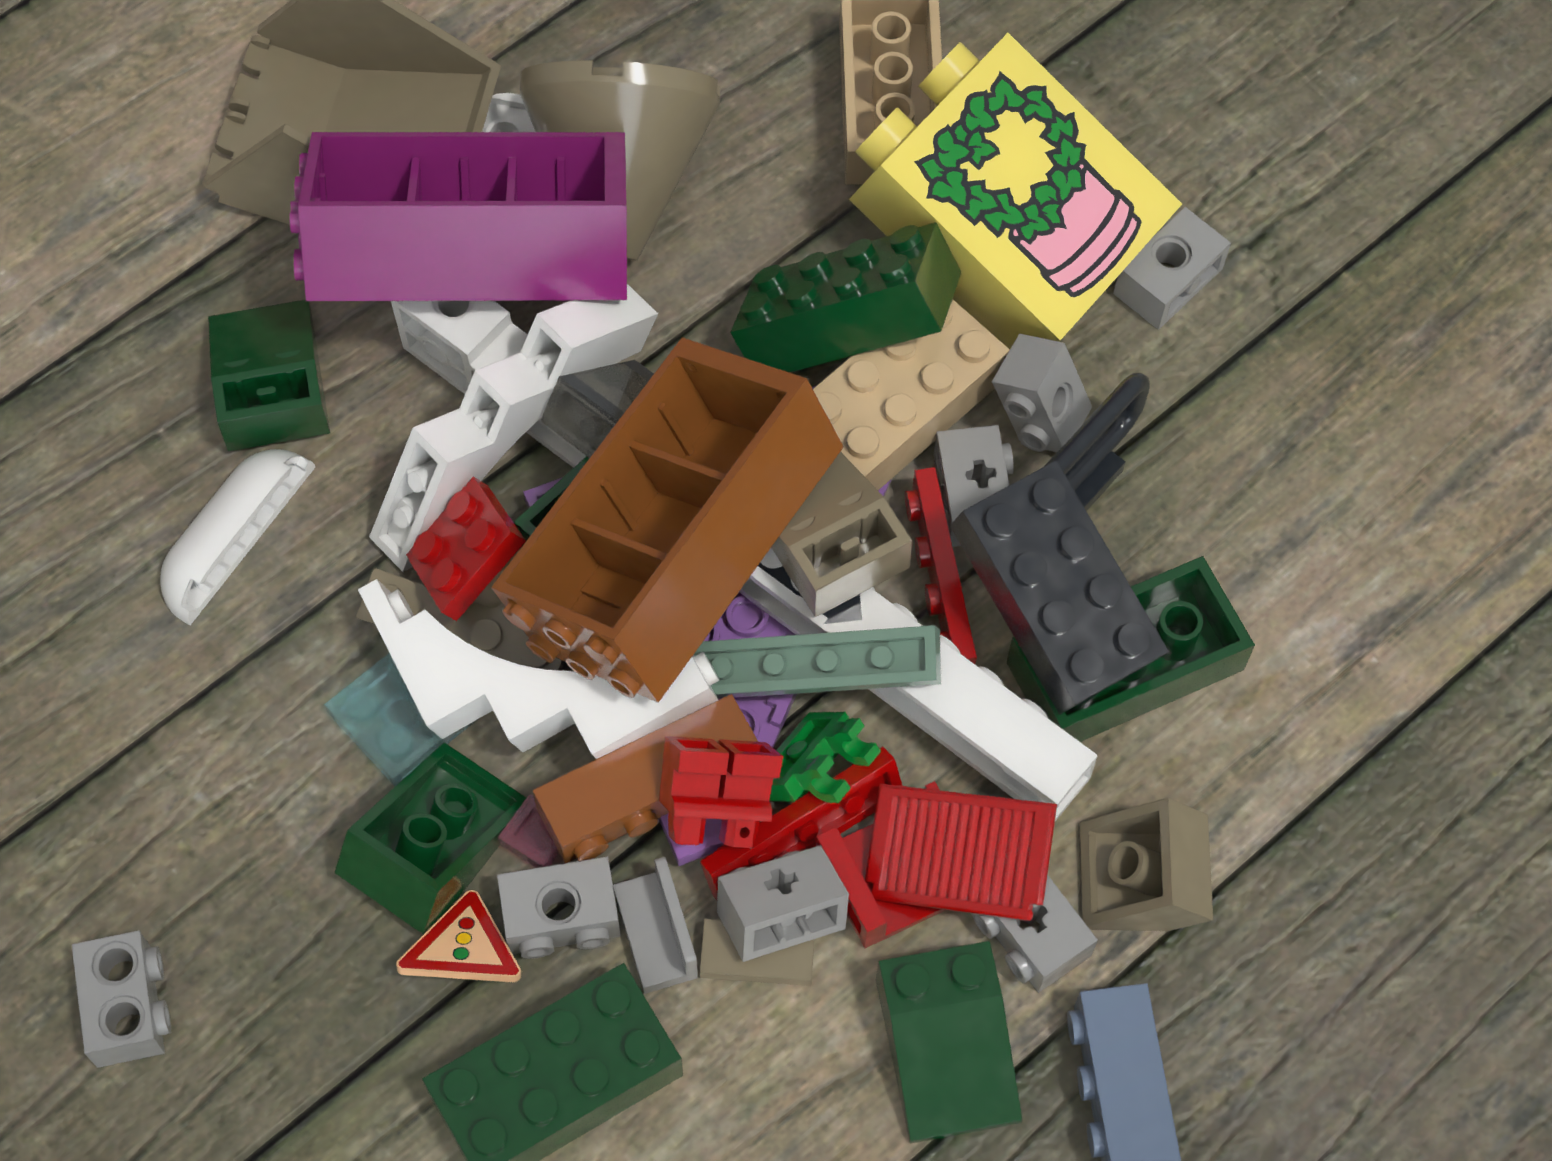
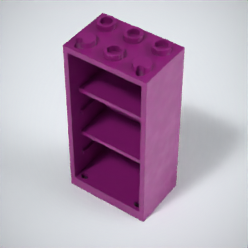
M312 132L308 153H301L299 155L300 176H295V201L290 202L291 212L289 213L291 233H298L299 249H294L295 281H304L306 301L627 300L625 132Z

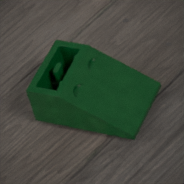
M305 299L208 316L211 382L216 417L228 452L330 434L309 301Z

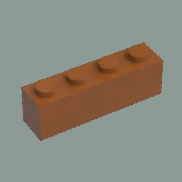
M730 694L534 789L533 795L536 809L564 863H568L578 858L579 862L593 859L608 849L609 842L627 833L629 837L640 836L653 829L659 822L658 818L669 813L659 802L665 736L714 739L717 743L719 739L758 742L733 695Z

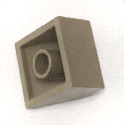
M1164 798L1080 822L1083 921L1090 930L1171 931L1213 921L1208 814L1173 799Z

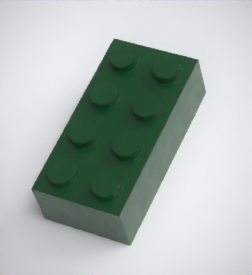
M936 222L918 228L915 225L905 226L890 236L873 241L870 239H860L842 250L828 254L816 252L797 263L783 267L771 265L760 270L753 278L730 333L744 358L786 372L797 371L942 331L961 270Z
M1204 556L1131 586L1169 652L1059 715L1015 637H1012L1006 663L1025 698L1037 704L1046 713L1049 720L1076 740L1082 742L1243 671L1255 644Z
M623 962L425 1076L422 1080L431 1100L466 1161H540L683 1076L681 1056Z

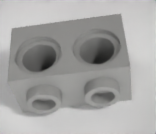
M140 930L72 944L85 1055L99 1068L165 1054L163 1035L171 1033V1020L166 1001H158L156 981L164 979L163 962L158 946L151 947ZM123 961L133 962L132 970L127 977L119 981H110L108 979L110 971L116 964ZM132 1014L140 1015V1022L132 1033L124 1036L115 1035L116 1026L122 1018Z

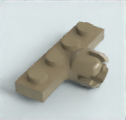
M511 560L507 562L457 621L441 613L425 585L377 568L373 569L368 584L377 579L391 593L398 589L409 604L413 615L426 610L442 626L466 643L492 656L519 665L545 670L563 671L566 662L557 658L553 662H547L534 654L526 645V641L529 638L525 632L512 624L502 613L505 606L491 587ZM362 599L356 618L375 625Z

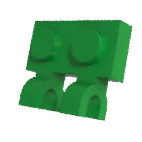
M809 712L776 750L783 756L780 778H773L769 801H796L810 791L824 802L839 803L851 788L846 780H837L827 774L834 764L833 759L840 754L847 761L855 765L869 766L881 752L876 743H866L857 737L865 727L861 719L849 718L846 712Z

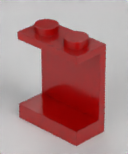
M935 781L925 785V789L940 790ZM873 824L843 838L837 827L817 835L816 846L821 845L849 893L847 916L865 949L945 911V909L875 900L871 893L873 883L865 882Z

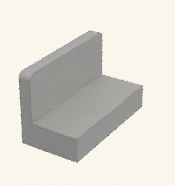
M666 857L654 860L655 873L613 885L615 898L644 994L698 978L696 955Z

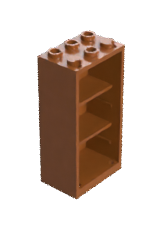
M682 337L492 585V590L505 606L502 611L503 615L516 627L522 629L529 639L526 641L527 647L547 662H553L555 658L566 662L573 671L588 680H593L595 676L607 680L615 690L626 697L634 698L636 694H639L659 703L844 447L807 378Z

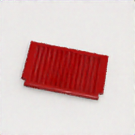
M879 783L865 882L873 883L871 893L874 899L878 901L1031 921L1033 918V905L1043 906L1057 804Z

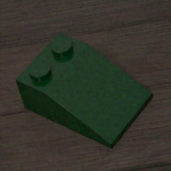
M443 742L347 830L334 873L424 934L456 903L529 808L531 800Z
M990 941L878 961L876 985L910 1144L1022 1123L1003 996Z

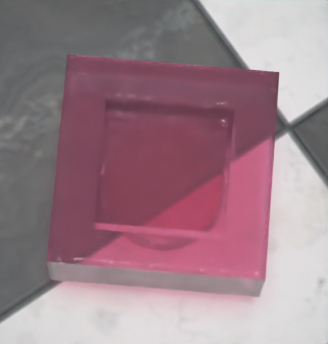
M529 794L498 836V840L501 846L536 868L550 866L559 852L536 809L534 796Z

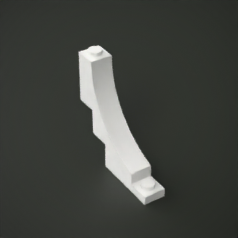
M628 284L627 300H571L537 313L520 353L475 370L459 409L412 428L369 538L402 572L412 568L413 566L406 554L413 547L418 536L427 531L445 510L450 499L457 492L461 491L473 476L482 481L499 459L523 434L560 401L576 390L559 376L573 374L586 383L616 363L641 352L658 313Z
M377 579L358 589L426 726L442 739L494 711L508 740L523 753L576 723L591 754L598 759L718 701L711 685L718 682L719 678L704 652L691 657L659 703L639 694H636L634 698H629L615 690L607 680L595 676L593 680H588L575 671L545 670L519 665L492 656L466 643L450 632L426 610L413 615L402 593L398 589L391 593Z

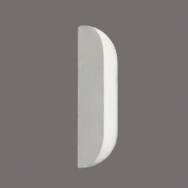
M270 449L251 455L234 469L172 546L163 562L160 575L161 592L167 607L177 618L188 625L193 623L314 470L315 464L295 452Z

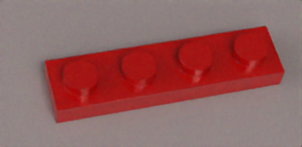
M932 467L914 470L912 490L905 491V505L909 521H918L921 537H915V552L919 568H928L931 584H925L927 610L930 616L938 615L941 628L940 635L949 639L959 649L961 655L973 664H976L975 646L936 469Z
M882 746L879 748L881 752L869 766L852 764L849 768L833 777L837 780H846L851 788L839 803L824 802L809 791L800 799L772 815L771 822L761 821L752 848L723 845L716 849L714 853L701 860L700 864L713 897L717 900L718 877L729 874L741 867H752L781 858L789 852L804 851L816 847L817 835L837 827L841 834L873 814L876 809L879 783L903 786L895 758Z

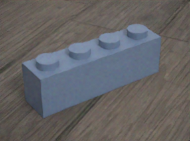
M1148 984L1080 991L1074 1005V1010L1067 1012V1023L1072 1045H1081L1084 1066L1077 1067V1081L1082 1101H1091L1094 1122L1087 1123V1137L1092 1158L1101 1157V1161H1181Z

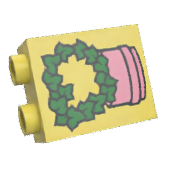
M1009 33L981 61L959 42L918 86L937 105L922 123L916 126L897 107L855 151L875 172L849 200L886 236L892 235L905 226L915 225L918 228L936 222L961 270L953 300L1009 349H1011L1019 334L1061 341L1179 209L1182 203Z

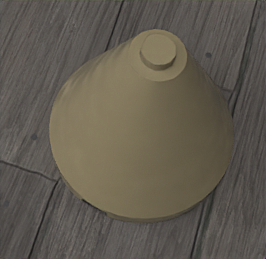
M592 60L548 62L524 68L521 71L520 95L535 132H625L627 262L637 261L720 105V85H717L718 80L709 75L687 69L624 61L623 68L593 67Z

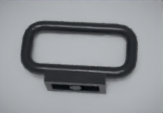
M1133 373L1126 377L1046 464L1048 465L1057 460L1086 511L1124 470L1126 461L1112 452V450L1131 430L1144 409L1149 393L1150 381L1143 373Z

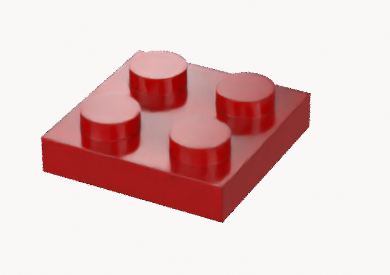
M473 476L463 489L450 499L445 510L428 530L418 536L406 556L441 613L457 621L526 540L489 486Z

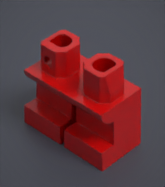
M665 736L659 802L669 811V837L680 845L703 844L706 819H722L719 840L724 845L752 848L760 821H772V807L769 801L773 778H780L783 756L767 742L719 739L717 743L714 739Z

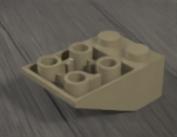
M840 452L771 548L814 617H817L909 569L912 539L884 496Z

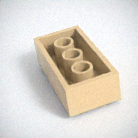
M939 0L840 1L839 28L845 184H864L875 172L855 151L897 107L916 126H919L937 107L918 86L942 61Z
M952 299L941 332L853 355L818 384L813 391L844 446L841 452L879 490L936 440L937 431L948 430L995 389L992 380L1010 349Z

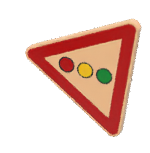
M474 890L467 891L396 963L397 972L401 975L499 982H517L521 978V968L479 893Z

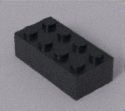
M1057 460L963 510L950 524L952 531L1059 715L1169 652Z

